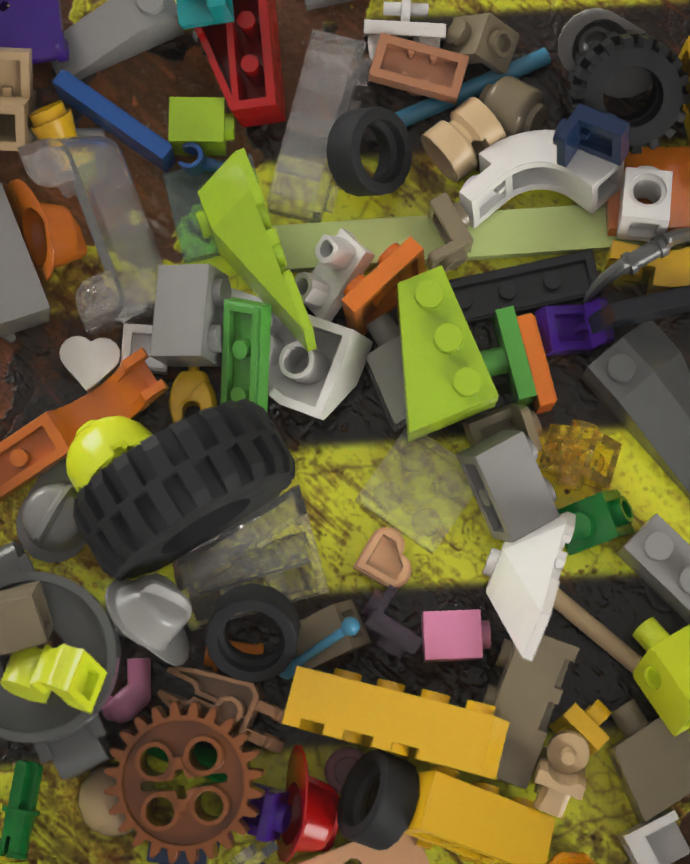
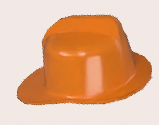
M20 179L9 182L6 188V196L37 275L41 281H49L53 269L70 264L74 260L81 259L86 255L87 246L80 226L67 207L39 202L28 185Z

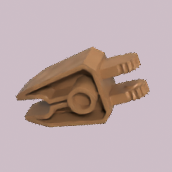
M168 667V673L191 683L195 689L194 694L198 695L193 696L192 699H187L161 689L157 695L169 708L172 702L180 700L184 713H188L192 702L200 701L202 715L206 716L211 708L215 706L220 707L218 722L221 724L233 716L237 718L232 730L235 736L249 731L251 735L248 741L271 751L281 752L284 742L279 740L277 736L252 728L259 712L281 724L285 712L284 708L264 700L265 693L260 683L237 680L227 674L202 668Z

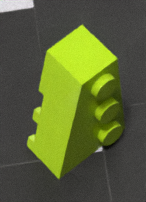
M442 265L397 283L396 302L407 441L410 442L495 407L499 395Z

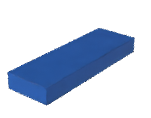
M61 69L52 83L58 98L101 128H104L105 131L165 173L169 171L176 161L172 144L68 71Z

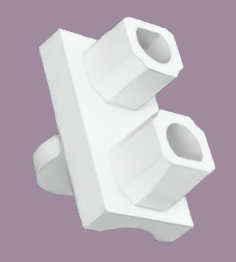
M402 0L401 2L384 1L383 15L401 16L400 21L364 19V36H368L370 61H373L381 33L413 39L415 42L440 48V40L446 38V24L410 22V16L428 17V3H411V0Z
M343 228L339 230L336 236L323 234L315 247V257L319 260V263L312 273L304 271L298 273L295 277L303 303L316 317L329 322L333 320L342 306L341 299L344 297L343 291L355 277L363 274L375 257L370 250L358 242L353 233Z

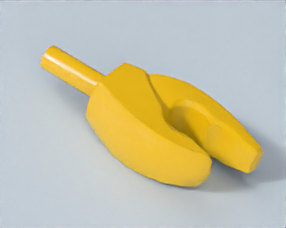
M188 367V371L179 372L173 382L169 397V411L173 423L183 418L185 419V411L191 406H197L201 410L217 406L215 390L208 374L200 371V367Z

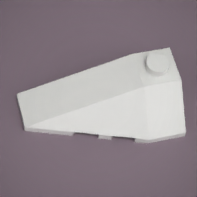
M568 511L515 542L504 541L501 550L492 547L482 572L483 575L490 577L486 589L487 596L521 657L529 661L533 660L550 619L560 584L558 580L568 554L562 550L565 543H570L575 529L576 515Z

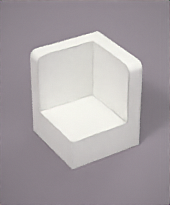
M666 809L647 822H641L617 835L631 864H671L690 853V848L675 822L679 817L674 809Z

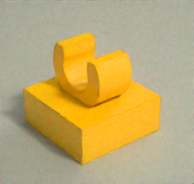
M599 699L592 705H589L584 711L574 703L563 711L549 727L555 734L565 730L578 732L588 742L590 755H592L610 738L599 726L612 712Z

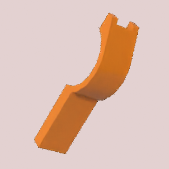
M140 348L122 360L119 368L112 376L86 395L65 406L46 411L0 442V502L66 459L76 432L84 423L94 419L98 420L102 417L119 415L133 420L169 388L165 380L160 379L157 381L145 362L149 355L144 348Z

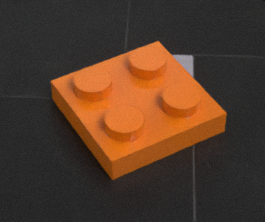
M411 236L401 245L394 243L389 246L377 261L379 265L366 277L363 274L358 275L346 286L341 302L347 328L353 329L365 336L368 333L366 326L385 313H390L397 306V283L425 272L424 248Z

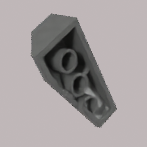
M653 320L643 322L621 337L586 368L581 379L690 500V371L681 351Z

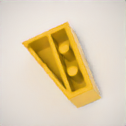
M434 765L431 766L430 771L418 772V801L410 824L404 834L417 838L415 846L431 850L432 844L459 854L458 859L474 864H546L556 818L538 811L534 807V801L519 797L507 799L499 795L500 789L488 783L475 781L469 784L459 780L460 773L451 768Z

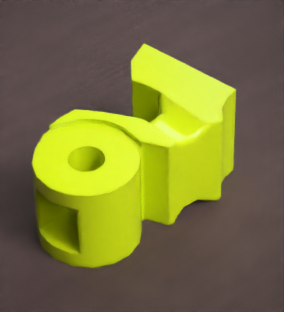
M45 644L43 649L33 646L12 652L0 685L18 697L45 704L52 690L67 705L91 714L107 671L84 649L71 647L66 644L53 648Z

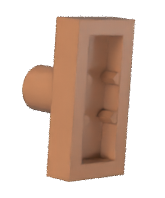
M381 33L369 71L368 81L404 90L411 96H426L456 105L468 66L469 56Z

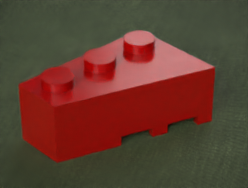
M233 0L235 22L196 27L194 30L209 59L208 61L227 104L242 128L286 122L276 0Z

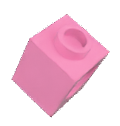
M481 609L422 612L423 663L481 660L483 658V649H491L489 620L481 621Z

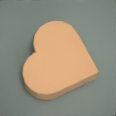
M382 527L376 530L368 540L353 569L386 588L398 589L404 586L409 581L412 569L409 559L403 555L405 541L402 534L391 527Z

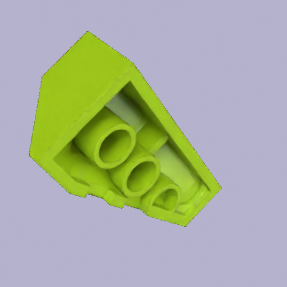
M245 149L236 150L198 191L202 210L195 212V216L204 239L213 237L217 250L225 261L263 303L272 304L271 311L308 352L315 350L317 345L313 327L292 271L285 268L287 267L285 255L276 228L271 226L261 188Z

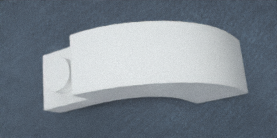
M555 130L523 132L497 141L479 153L480 174L473 175L464 183L459 191V199L470 219L473 229L479 226L509 199L531 190L559 192L593 214L621 189L624 177V161L621 166H618L578 149L568 166L563 167L557 164V146L553 144Z

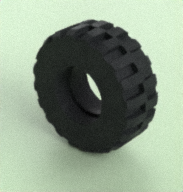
M241 399L238 402L233 400L224 402L219 406L206 408L186 419L183 418L169 425L168 428L144 439L140 444L114 459L110 465L91 478L92 480L78 492V498H75L73 503V518L103 572L120 581L127 578H138L143 574H150L160 570L162 567L175 563L187 555L206 547L259 513L266 505L279 497L280 493L292 483V479L295 478V460L263 407L246 399Z

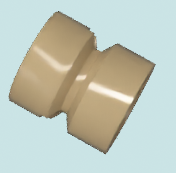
M469 97L451 111L450 122L440 120L422 134L420 138L423 148L434 165L454 183H458L477 168V158L480 152L497 141L506 138V133L495 115L484 103L475 97Z

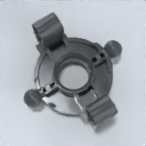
M12 541L0 547V591L40 580L55 625L53 630L59 634L66 645L84 649L107 671L91 714L67 705L52 690L45 704L18 697L0 685V738L21 743H33L42 764L52 760L63 780H72L115 759L109 753L112 747L98 713L108 701L117 680L120 658L122 656L119 635L126 636L113 623L108 611L96 597L82 586L63 576L35 571L28 554L22 546ZM6 654L0 655V681L6 669Z

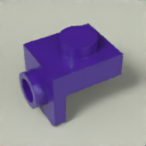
M595 298L580 305L544 306L535 311L545 355L586 354L614 342L613 330L593 334L588 321L591 314L608 305L607 298Z
M253 782L252 785L265 790V795L260 798L250 799L249 801L260 812L255 818L242 817L250 828L246 834L254 835L256 840L262 842L280 840L281 833L284 834L287 831L292 817V806L288 804L290 791Z

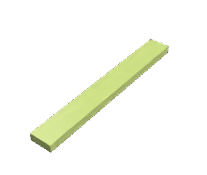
M606 203L593 214L580 205L496 210L475 229L471 226L467 228L474 239L471 252L467 253L469 257L467 261L562 255L590 249L593 252H606L609 250L613 240L641 246V241L616 239L617 236H607ZM428 215L272 226V228H276L287 262V267L285 268L286 270L290 269L292 273L313 272L319 263V260L315 257V247L323 234L336 236L341 228L353 233L358 242L375 255L367 268L377 267L379 265L377 263L379 257L389 246L394 243L401 245L410 236L424 248L425 264L430 252L445 245Z

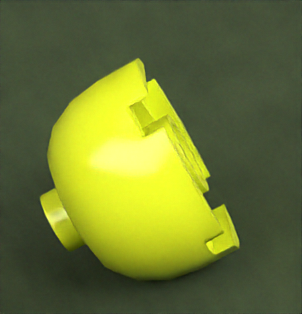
M121 415L102 417L98 420L94 419L84 423L77 430L66 457L67 475L77 494L83 486L92 480L91 478L100 470L105 469L121 454L128 452L140 444L141 441L152 435L151 432L141 423Z

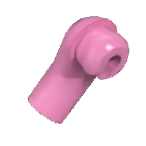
M151 658L127 659V685L116 693L114 697L110 696L102 708V714L106 720L116 721L120 724L131 721L149 704L151 700Z

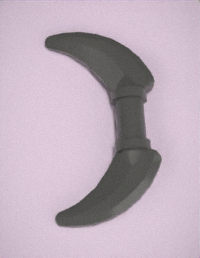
M690 227L677 228L663 233L661 236L657 234L650 239V242L632 252L627 251L622 254L619 260L609 266L593 281L584 296V303L597 298L606 287L621 275L630 274L633 276L645 265L659 257L664 258L668 256L669 250L672 247L690 246Z

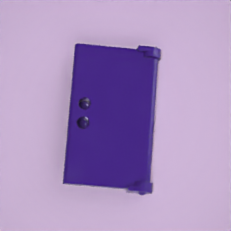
M0 0V47L32 48V65L56 60L59 62L69 61V45L64 38L61 0Z

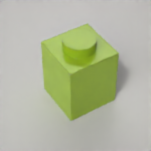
M169 97L168 142L172 144L174 155H190L183 150L182 145L187 142H193L202 148L206 156H226L227 141H235V116L233 113H227L225 97Z

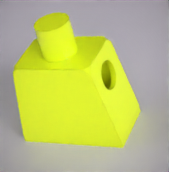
M651 617L643 622L632 635L646 651V654L633 670V678L666 727L676 737L690 728V624L670 635L654 617Z

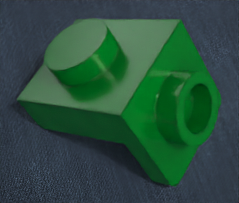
M618 490L602 491L558 509L559 515L567 511L576 515L573 536L569 544L565 543L569 556L634 533L631 524L634 521L632 508L628 500L621 496Z

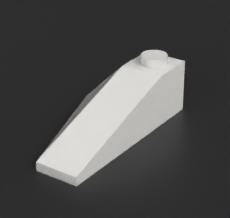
M231 288V298L236 297L263 302L257 296ZM271 311L268 395L282 406L324 421L357 386L366 363L365 356L369 354L373 341L353 329L308 314L317 349L308 352Z

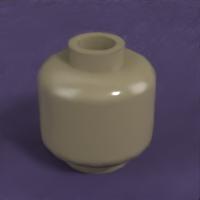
M504 76L496 81L494 85H486L479 96V100L490 109L500 122L506 137L523 132L541 130L547 119L548 107L544 105L543 93L538 88L513 76Z

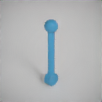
M354 617L345 618L339 629L292 660L286 670L279 674L280 677L283 679L294 678L296 666L304 665L344 636L356 635L360 630L359 621Z

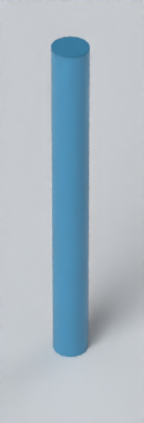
M543 47L511 61L505 74H497L491 70L462 83L456 105L463 103L469 97L479 96L486 85H494L496 81L504 76H513L518 79L550 65L551 58L547 49ZM429 97L395 113L404 122L405 126L409 127L456 105Z

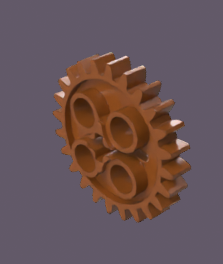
M179 700L171 703L170 715L167 716L164 709L158 705L151 708L153 723L143 715L134 718V722L139 732L136 733L125 729L119 734L128 746L126 748L113 747L109 751L120 763L119 765L109 766L104 769L105 774L117 778V784L104 790V794L118 796L119 803L114 805L108 812L110 815L124 813L126 820L120 825L118 831L121 833L134 828L137 834L132 846L135 848L148 840L151 842L149 853L151 858L157 856L165 848L168 849L170 864H174L178 860L182 851H185L189 863L194 864L198 861L200 849L202 848L210 860L214 859L218 855L217 841L230 850L235 845L231 830L245 835L250 828L242 817L255 818L259 815L260 810L249 801L250 799L260 798L265 795L264 789L252 785L253 780L265 774V769L251 767L250 761L261 753L260 749L245 751L243 744L248 740L251 733L247 731L235 736L232 730L237 718L234 716L223 724L218 722L220 707L215 706L211 708L206 716H203L200 701H194L190 705L188 713H184L183 706ZM207 741L216 748L218 755L214 766L207 767L198 762L195 756V748L198 742ZM151 747H159L167 754L169 761L165 772H157L149 766L147 754ZM183 770L186 778H196L215 773H225L228 776L225 782L198 783L188 789L187 793L182 785L148 791L142 788L143 782L170 781L181 775ZM211 791L221 797L223 802L221 815L211 816L202 809L201 796L203 792ZM156 797H164L173 804L174 817L172 821H162L156 817L153 811V802Z

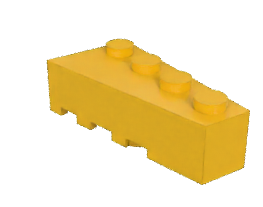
M296 666L282 724L321 736L372 749H380L388 753L496 780L510 723L494 716L496 707L467 700L466 707L462 708L450 705L451 696L422 689L421 696L419 697L405 693L406 685L378 678L377 684L372 685L361 682L363 675L335 668L332 675Z

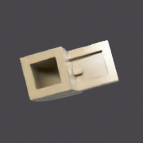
M0 47V150L26 151L32 141V131L29 127L33 124L29 114L36 110V90H33L32 48Z

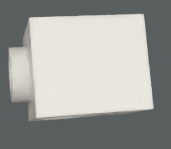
M653 166L625 168L620 189L616 239L650 242V239L655 235L661 236L663 233H666L670 221L673 171L659 170ZM645 198L652 201L653 204H643L637 199Z

